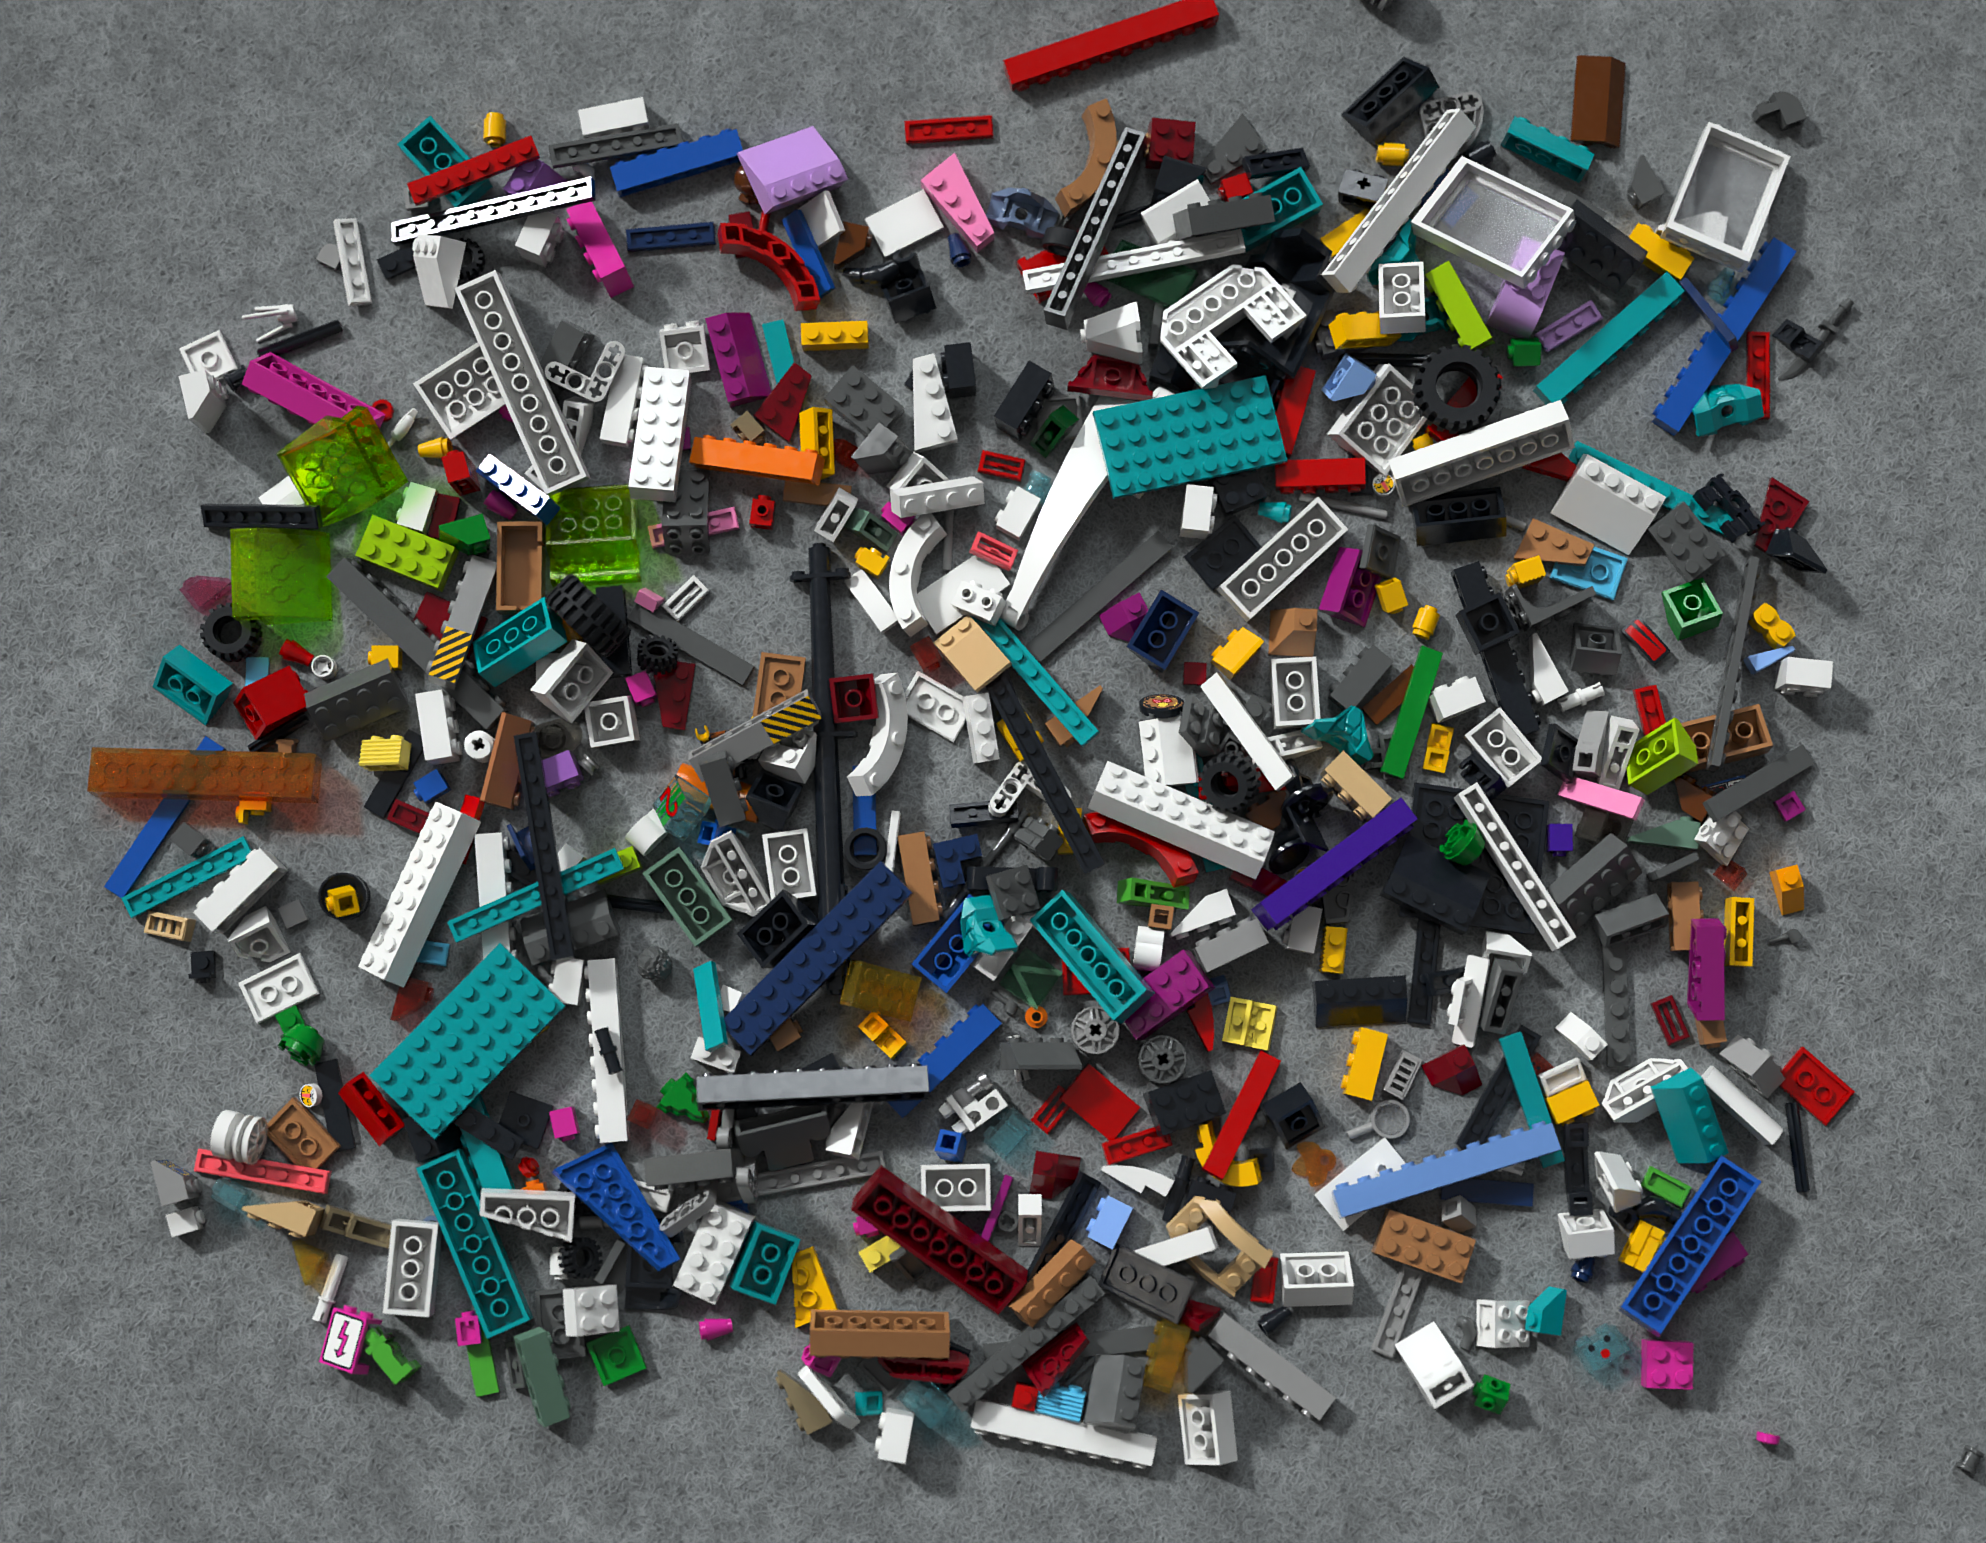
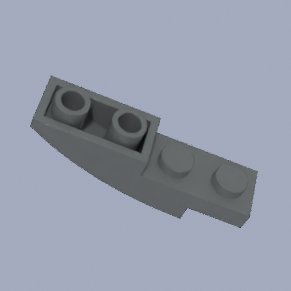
M1253 693L1245 708L1259 726L1272 704ZM1231 729L1213 758L1223 752L1235 751V754L1244 751V746Z

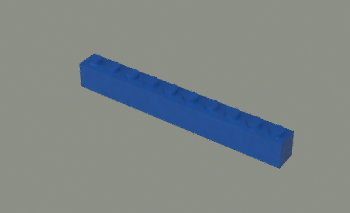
M1775 237L1769 243L1766 241L1763 243L1758 251L1761 256L1757 261L1755 259L1752 260L1746 269L1749 274L1746 278L1741 277L1736 284L1735 289L1738 291L1734 297L1730 295L1723 304V307L1726 308L1723 314L1718 313V316L1736 336L1737 342L1796 253L1794 249ZM1713 329L1711 332L1706 331L1699 341L1702 343V346L1699 350H1693L1687 359L1690 361V364L1687 368L1682 367L1676 376V379L1679 381L1675 387L1671 385L1664 394L1667 398L1664 404L1659 403L1652 413L1655 416L1652 423L1672 436L1679 432L1691 414L1692 409L1731 352Z

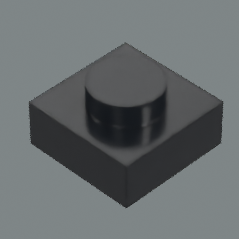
M1273 1147L1249 1149L1250 1159H1258L1260 1172L1275 1170Z

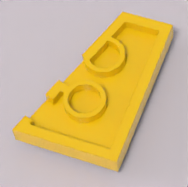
M814 1246L795 1253L792 1261V1278L796 1316L795 1328L810 1322L811 1309H839Z

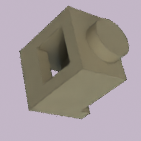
M748 411L730 424L734 432L739 430L737 435L743 442L748 440L760 445L765 440L763 438L766 435L764 429Z

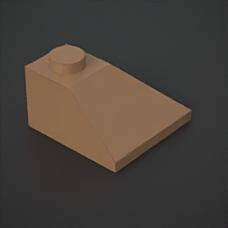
M1290 608L1271 610L1268 655L1313 657L1318 609Z

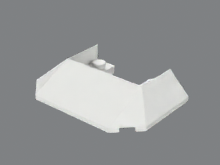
M1232 264L1164 310L1160 342L1202 389L1216 388L1219 379L1237 367L1235 359L1216 339L1217 336L1248 317L1269 342L1272 343L1281 336L1287 340L1306 318V314L1264 268L1255 267V269L1241 268L1242 265Z

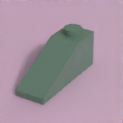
M1680 817V820L1626 838V843L1694 851L1698 849V843L1694 839L1699 832L1701 822H1694L1692 817Z

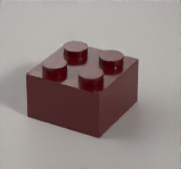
M1152 117L1148 125L1145 168L1160 170L1164 155L1193 164L1196 122Z

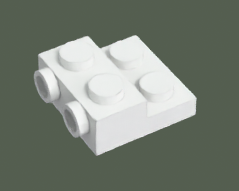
M699 321L686 322L684 327H677V323L663 325L664 329H661L659 334L665 368L690 370V373L710 370L704 324L699 325Z
M1736 811L1714 823L1708 815L1694 840L1721 865L1727 866L1749 828L1741 821L1742 817Z

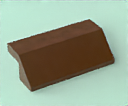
M1577 56L1571 127L1572 142L1582 146L1599 143L1613 149L1620 148L1625 62L1608 56Z

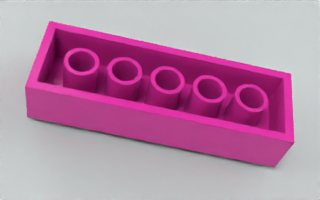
M271 352L251 360L242 381V385L246 386L250 392L268 398V401L272 404L283 406L289 413L305 418L309 424L320 426L329 435L338 436L353 447H359L376 438L386 415Z

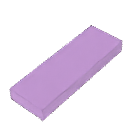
M1592 300L1537 332L1535 337L1539 339L1541 346L1548 353L1601 321L1603 317Z

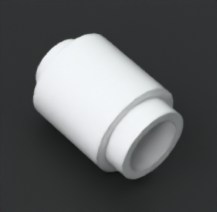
M552 1247V1253H550V1275H554V1279H568L566 1277L567 1274L561 1272L564 1268H559L558 1265L562 1263V1260H558V1256H562L559 1249L565 1247Z

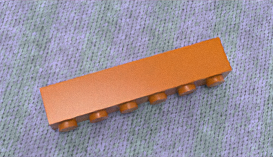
M703 435V438L694 437L689 460L690 464L700 469L820 485L825 459L818 454V451L812 449H805V452L791 446H785L784 449L777 448L776 445L769 443L759 446L757 443L744 440L743 443H737L734 439L723 438L722 441L716 440V437L710 435Z

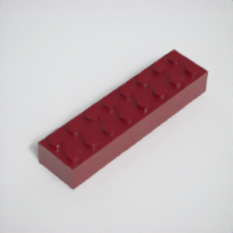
M882 1165L853 1198L851 1211L998 1315L1027 1282L1028 1270Z

